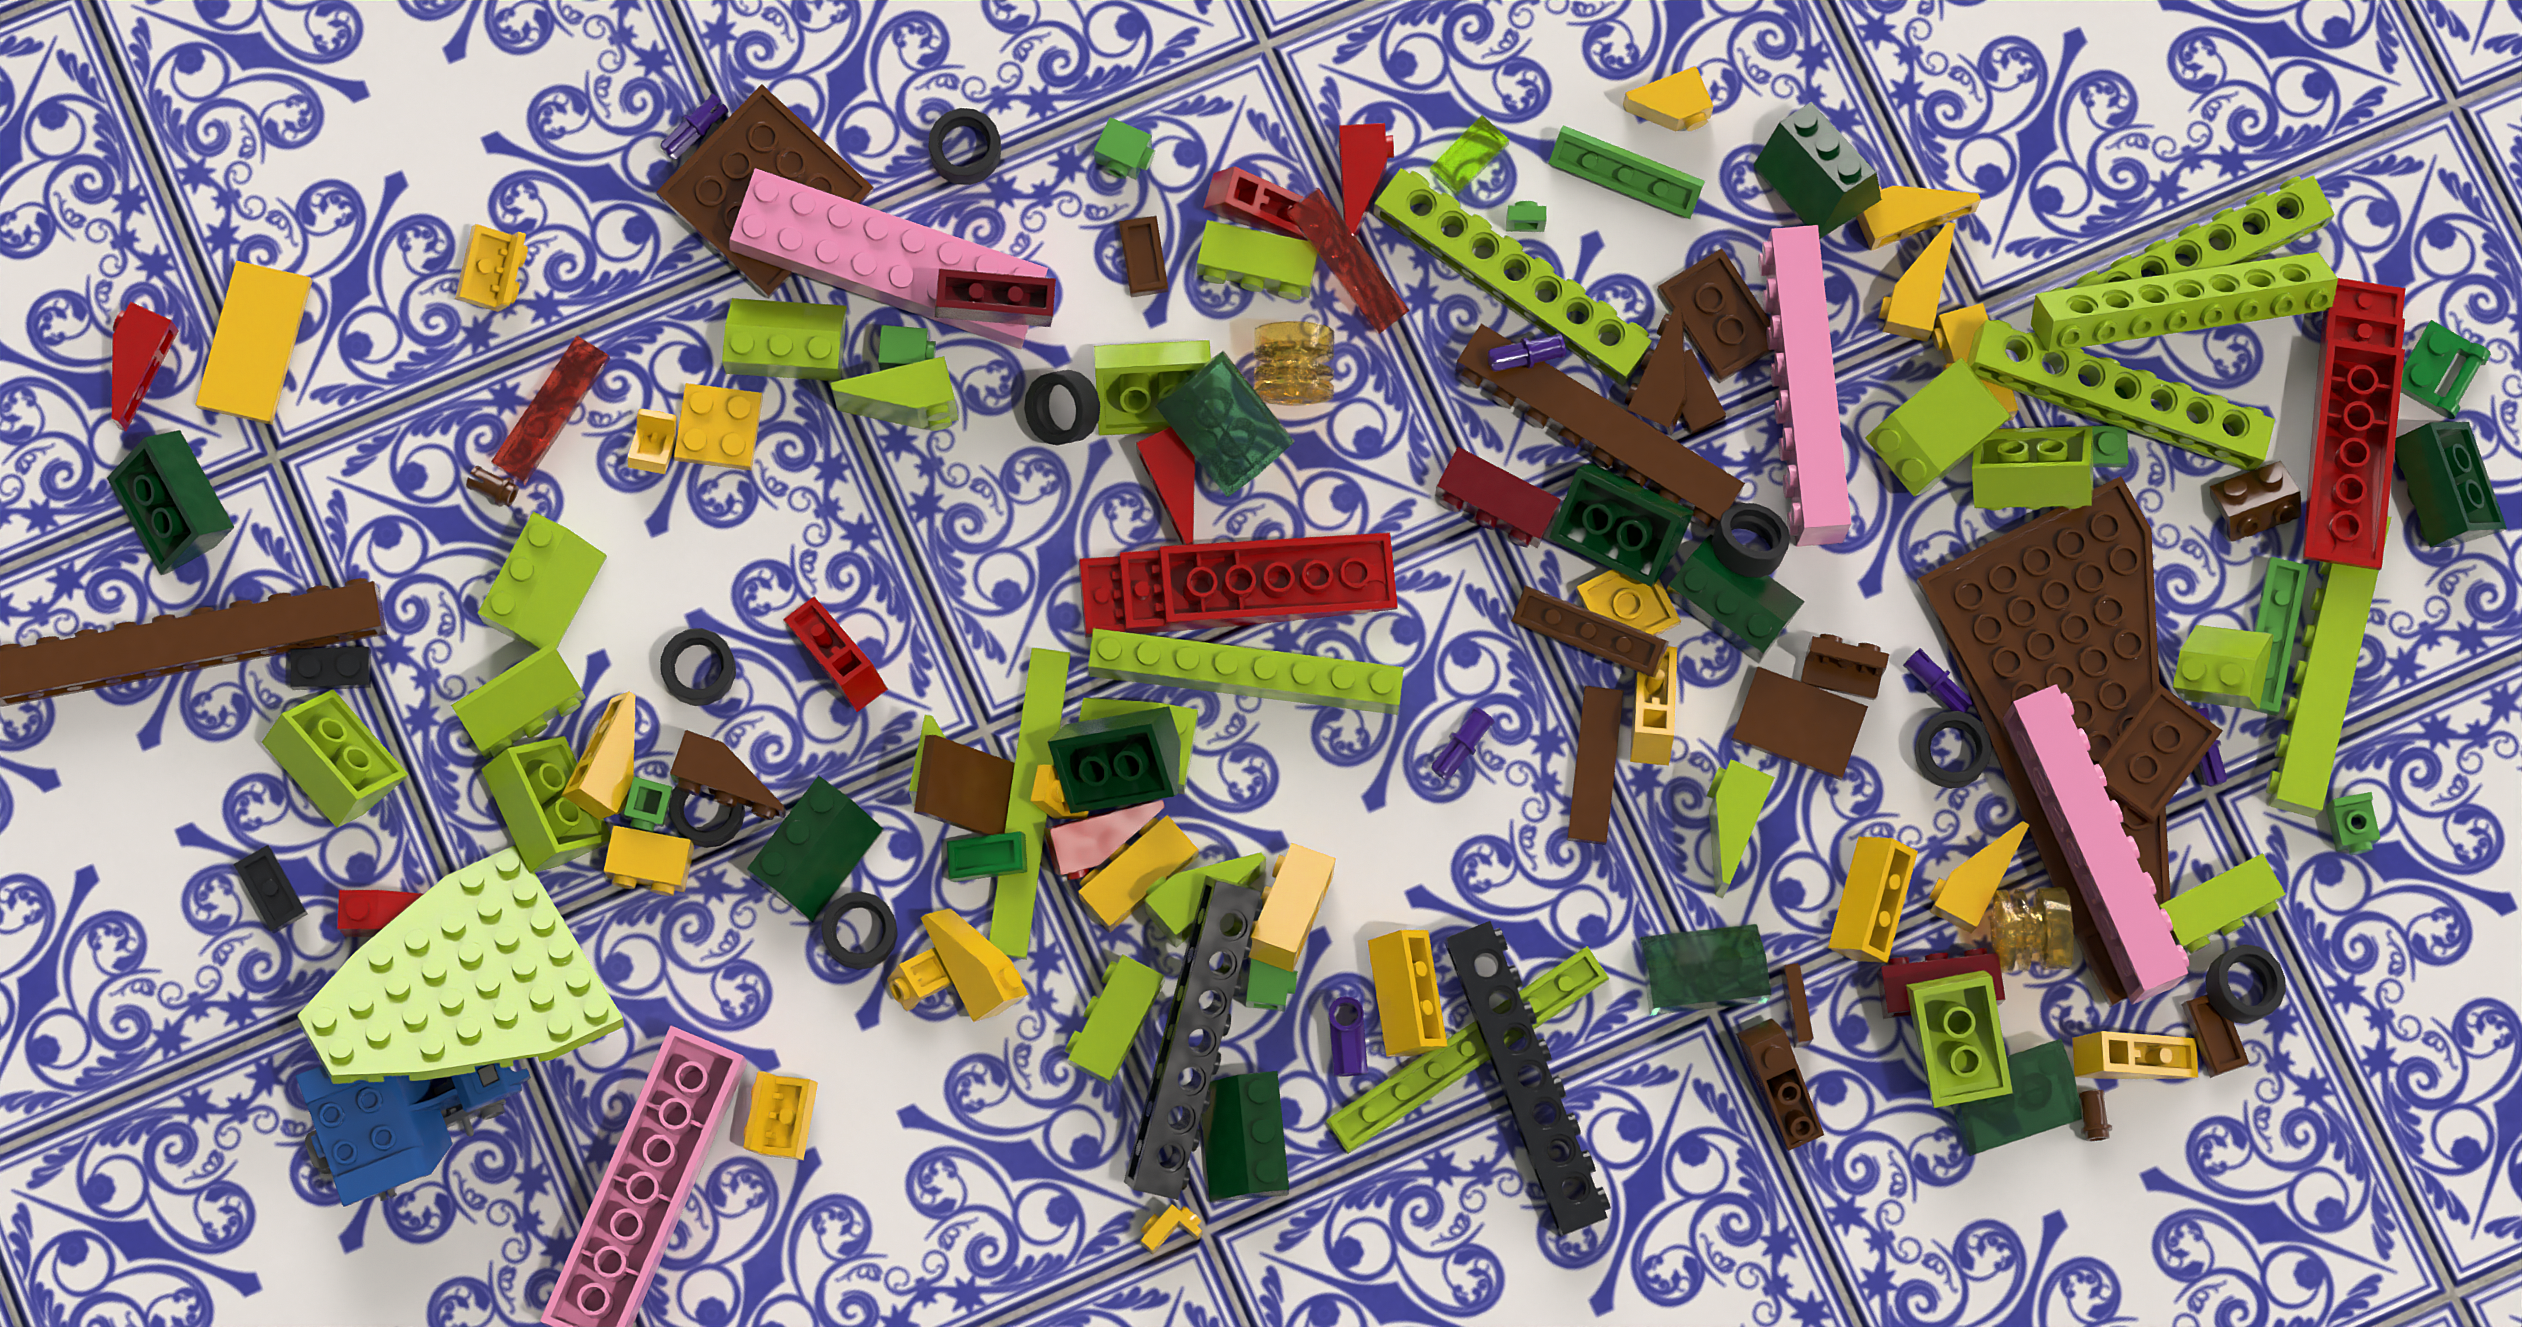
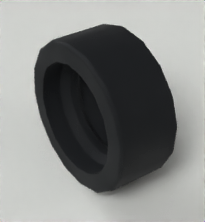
M958 108L946 112L935 122L929 133L928 148L933 166L944 179L954 184L972 185L984 181L995 171L1000 161L1001 139L997 127L986 114L978 110ZM968 126L980 130L987 141V152L983 160L969 167H957L951 164L945 158L942 148L947 133L952 129Z
M1062 370L1040 375L1031 383L1025 395L1024 411L1027 423L1034 435L1045 443L1058 446L1081 441L1088 437L1094 431L1099 421L1101 406L1098 392L1087 377L1080 372ZM1062 385L1070 392L1076 407L1075 420L1072 427L1068 430H1063L1057 426L1050 414L1049 398L1054 386Z
M1740 503L1731 506L1723 513L1714 531L1712 545L1717 558L1732 572L1745 577L1760 578L1772 574L1780 566L1788 550L1791 538L1785 522L1771 509L1756 503ZM1747 529L1755 532L1766 540L1771 550L1765 552L1749 549L1736 540L1731 530Z
M703 628L687 629L675 635L666 644L660 658L661 675L669 692L680 702L692 706L709 705L722 699L731 689L736 676L735 659L727 642L717 633ZM694 645H703L711 648L718 654L721 661V671L718 679L711 686L704 689L686 687L678 680L675 673V664L678 656L684 649Z
M1960 711L1942 712L1930 719L1918 735L1915 746L1916 763L1924 777L1935 785L1949 789L1965 787L1976 781L1989 764L1992 753L1990 735L1983 723L1971 714ZM1955 727L1962 729L1975 742V759L1970 767L1963 771L1949 772L1943 770L1936 765L1931 757L1930 746L1932 739L1945 728Z
M676 787L672 790L669 801L670 819L679 835L684 839L691 840L693 845L704 848L721 846L733 839L741 829L746 813L745 805L737 803L736 808L730 807L729 817L723 826L712 831H701L691 826L685 818L684 806L690 794L680 791Z
M862 891L846 893L834 900L826 910L821 925L823 942L832 958L845 967L857 970L873 968L885 961L893 951L898 936L896 920L887 903L874 894ZM865 908L874 912L881 920L883 927L881 940L875 948L868 952L859 954L849 952L841 946L837 939L836 928L838 921L844 913L851 909Z
M2244 944L2221 954L2210 964L2206 974V992L2211 1005L2221 1016L2235 1023L2248 1024L2266 1017L2281 1005L2286 992V980L2280 963L2270 952L2259 946ZM2238 962L2244 963L2253 968L2259 975L2263 985V998L2258 1005L2248 1006L2240 1002L2232 993L2228 984V970L2233 964Z

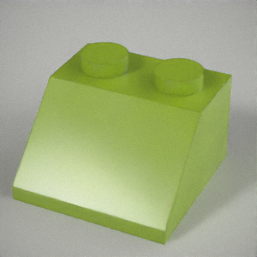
M2196 625L2180 649L2173 689L2183 701L2259 710L2272 648L2273 634Z

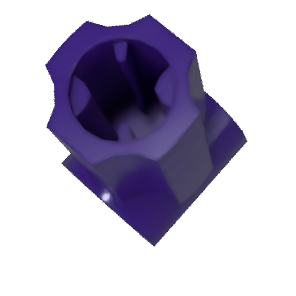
M1343 996L1337 998L1331 1004L1328 1015L1334 1077H1348L1368 1074L1363 1007L1353 997ZM1341 1006L1354 1008L1358 1016L1356 1022L1349 1026L1339 1024L1335 1019L1336 1010Z

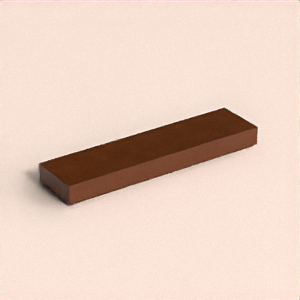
M1526 585L1511 622L1654 678L1657 675L1669 644L1667 640Z
M1591 686L1584 687L1567 835L1568 841L1606 845L1623 690Z

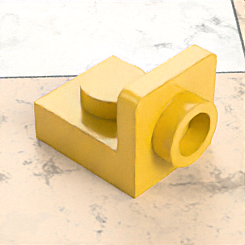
M1038 765L1030 801L1053 819L1087 818L1089 811L1070 813L1056 768L1052 765Z
M935 947L899 964L887 978L892 996L902 1004L906 1011L915 1008L921 1000L953 984Z

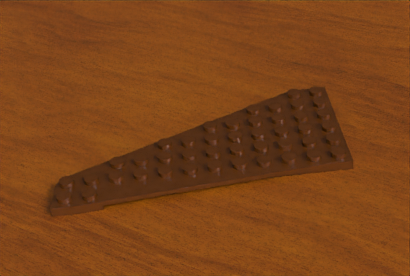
M2122 476L2093 489L2092 506H2082L2075 509L2060 506L1919 577L1916 581L1937 619L1977 714L1990 735L1994 753L2025 823L2029 824L2028 831L2085 962L2109 1007L2128 999L2127 993L2002 719L2013 701L2057 684L2061 694L2066 693L2072 702L2074 715H2071L2077 730L2082 728L2086 733L2091 747L2087 752L2093 765H2096L2159 685L2152 529ZM2106 791L2109 800H2115L2120 807L2123 815V822L2120 824L2126 837L2131 836L2136 842L2140 853V858L2137 861L2142 872H2148L2155 884L2156 894L2153 896L2157 905L2159 906L2171 900L2166 806L2151 824Z

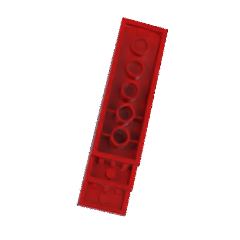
M2338 278L2333 305L2328 310L2323 311L2309 461L2303 559L2379 571L2382 569L2405 349H2402L2405 327L2403 309L2406 288Z
M1390 532L1160 546L1159 550L1120 552L1119 556L1081 558L1078 562L1085 638L1092 637L1093 629L1146 634L1325 618L1396 610L1398 608Z

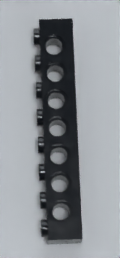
M1208 875L1205 877L1124 1183L1133 1190L1178 1200L1181 1190H1185L1188 1185L1190 1168L1187 1165L1191 1152H1195L1199 1145L1200 1129H1198L1201 1113H1206L1210 1104L1211 1093L1208 1087L1211 1076L1216 1075L1220 1066L1221 1053L1218 1050L1222 1036L1225 1037L1230 1029L1231 1014L1229 1009L1232 998H1236L1240 992L1242 977L1239 975L1241 964L1243 960L1248 958L1251 951L1252 938L1249 935L1252 923L1258 920L1262 910V899L1259 898L1261 891L1251 886ZM1232 913L1234 916L1233 926L1230 930L1221 932L1220 920L1224 915ZM1222 952L1224 956L1223 964L1217 970L1211 971L1209 967L1210 958L1215 953ZM1212 990L1213 1001L1211 1005L1205 1009H1200V996L1204 992ZM1197 1029H1202L1203 1039L1201 1043L1195 1047H1190L1188 1043L1190 1034ZM1185 1068H1192L1193 1076L1191 1081L1186 1085L1179 1086L1178 1076L1180 1072ZM1181 1106L1183 1110L1181 1119L1174 1124H1169V1112L1174 1107ZM1165 1145H1171L1172 1154L1167 1161L1158 1162L1157 1155L1159 1150Z
M1491 921L1446 937L1444 944L1489 1054L1490 1061L1559 1236L1563 1237L1604 1221L1608 1218L1605 1211L1611 1209L1609 1200L1603 1187L1596 1188L1590 1173L1596 1172L1594 1162L1588 1149L1581 1151L1576 1136L1581 1134L1579 1124L1573 1112L1566 1113L1561 1099L1567 1097L1564 1086L1558 1075L1552 1077L1546 1063L1552 1060L1551 1054L1544 1038L1537 1040L1532 1025L1537 1023V1019L1530 1002L1523 1003L1517 988L1523 986L1518 970L1514 964L1508 966L1503 951L1508 950V946L1500 927L1493 929ZM1480 957L1492 959L1496 965L1495 974L1489 977L1479 975L1474 967L1475 960ZM1500 993L1507 996L1511 1005L1510 1010L1504 1014L1494 1012L1489 1006V998L1492 995ZM1510 1030L1519 1031L1525 1039L1524 1048L1518 1051L1508 1049L1504 1044V1034ZM1524 1067L1535 1069L1540 1077L1539 1084L1533 1088L1524 1087L1518 1079L1520 1069ZM1546 1104L1552 1108L1554 1120L1551 1124L1541 1125L1535 1121L1533 1109L1536 1105ZM1560 1141L1568 1147L1569 1156L1566 1161L1555 1162L1549 1157L1547 1150L1551 1142ZM1575 1178L1582 1183L1584 1191L1580 1199L1572 1200L1564 1195L1562 1185L1566 1179Z

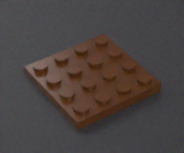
M761 84L659 188L656 195L769 299L794 272L730 251V237L754 169L765 171L861 204L873 192L874 187Z

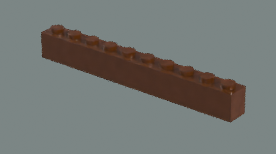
M357 578L345 582L344 587L330 589L326 585L314 586L306 590L307 594L291 596L290 593H277L270 595L268 601L254 604L251 600H240L230 603L229 608L214 611L212 607H203L192 610L190 616L176 618L175 615L171 614L160 615L152 618V623L137 625L136 622H122L114 625L113 630L98 633L96 629H85L74 633L75 637L60 640L57 636L39 638L36 640L35 645L21 647L20 644L1 645L0 706L5 707L291 653V649L318 648L387 635L380 589L374 581L368 582L366 578Z

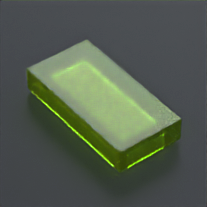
M1481 115L1430 167V172L1458 196L1509 145L1510 139Z

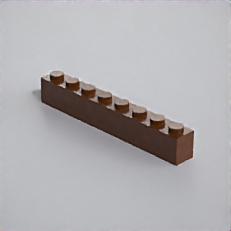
M1480 324L1456 363L1455 371L1459 373L1458 377L1462 382L1474 389H1478L1480 386L1492 393V399L1499 405L1507 409H1511L1513 406L1525 413L1524 418L1532 425L1541 429L1546 426L1558 433L1557 438L1568 447L1576 449L1578 446L1589 452L1591 454L1590 458L1601 467L1609 469L1612 466L1624 474V479L1641 487L1645 486L1656 494L1694 511L1691 521L1705 529L1709 527L1716 529L1723 513L1733 506L1740 496L1745 485L1744 482L1545 361L1534 363L1532 368H1526L1524 365L1501 371H1492L1488 363V351L1515 343L1484 324Z

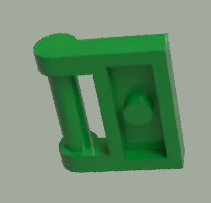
M2430 320L2403 366L2401 393L2446 418L2455 419L2460 410L2459 402L2479 367L2486 365L2491 352L2484 346L2471 343ZM2456 353L2467 359L2446 396L2441 397L2434 392Z

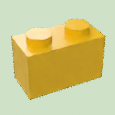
M613 825L604 873L607 878L613 879L612 884L618 887L635 889L636 884L651 886L650 891L653 893L674 896V891L685 892L694 845L689 839Z

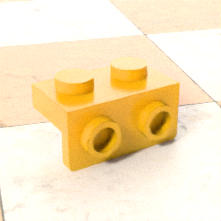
M473 225L469 235L455 299L496 312L513 304L518 296L520 283L516 281L518 268L524 265L528 253V246L524 245L526 234L518 231L511 235L482 225Z
M758 1071L756 1082L751 1089L752 1103L749 1119L744 1127V1149L761 1156L804 1160L818 1082L811 1079L775 1076L768 1072Z

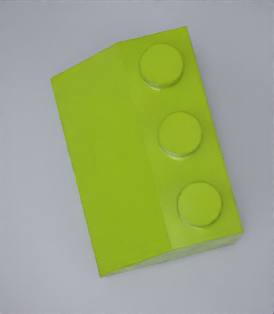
M732 298L725 323L722 363L726 374L840 381L847 306Z
M1210 340L1094 346L1096 391L1098 392L1101 406L1098 421L1099 436L1158 433L1175 424H1179L1182 431L1214 430Z
M2093 426L1997 429L1973 452L1972 482L1974 508H1986L1996 511L2009 507H2025L2026 509L2036 510L2051 506H2063L2069 509L2092 506Z
M533 511L482 603L478 615L485 625L538 651L551 642L557 649L607 555L568 528Z
M551 642L451 706L487 760L492 756L495 759L507 748L515 747L513 743L525 735L528 738L538 735L548 727L546 722L560 714L561 717H565L573 713L581 706L580 701L586 697L556 647Z
M334 689L281 713L262 741L263 745L336 828L364 815L408 776L404 768Z
M565 736L507 748L481 769L529 873L559 867L608 844L611 839V833L604 818L598 820L562 796L578 764Z

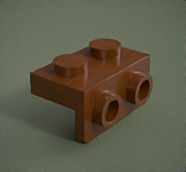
M2281 460L2209 486L2210 497L2226 521L2227 536L2232 542L2253 536L2272 527L2286 524L2302 515L2301 490Z
M1820 634V637L1813 636L1807 648L1800 681L1814 687L1875 700L1878 696L1881 677L1887 668L1889 654L1881 652L1879 646L1870 643H1858V646L1842 643L1843 639L1841 637L1831 634Z

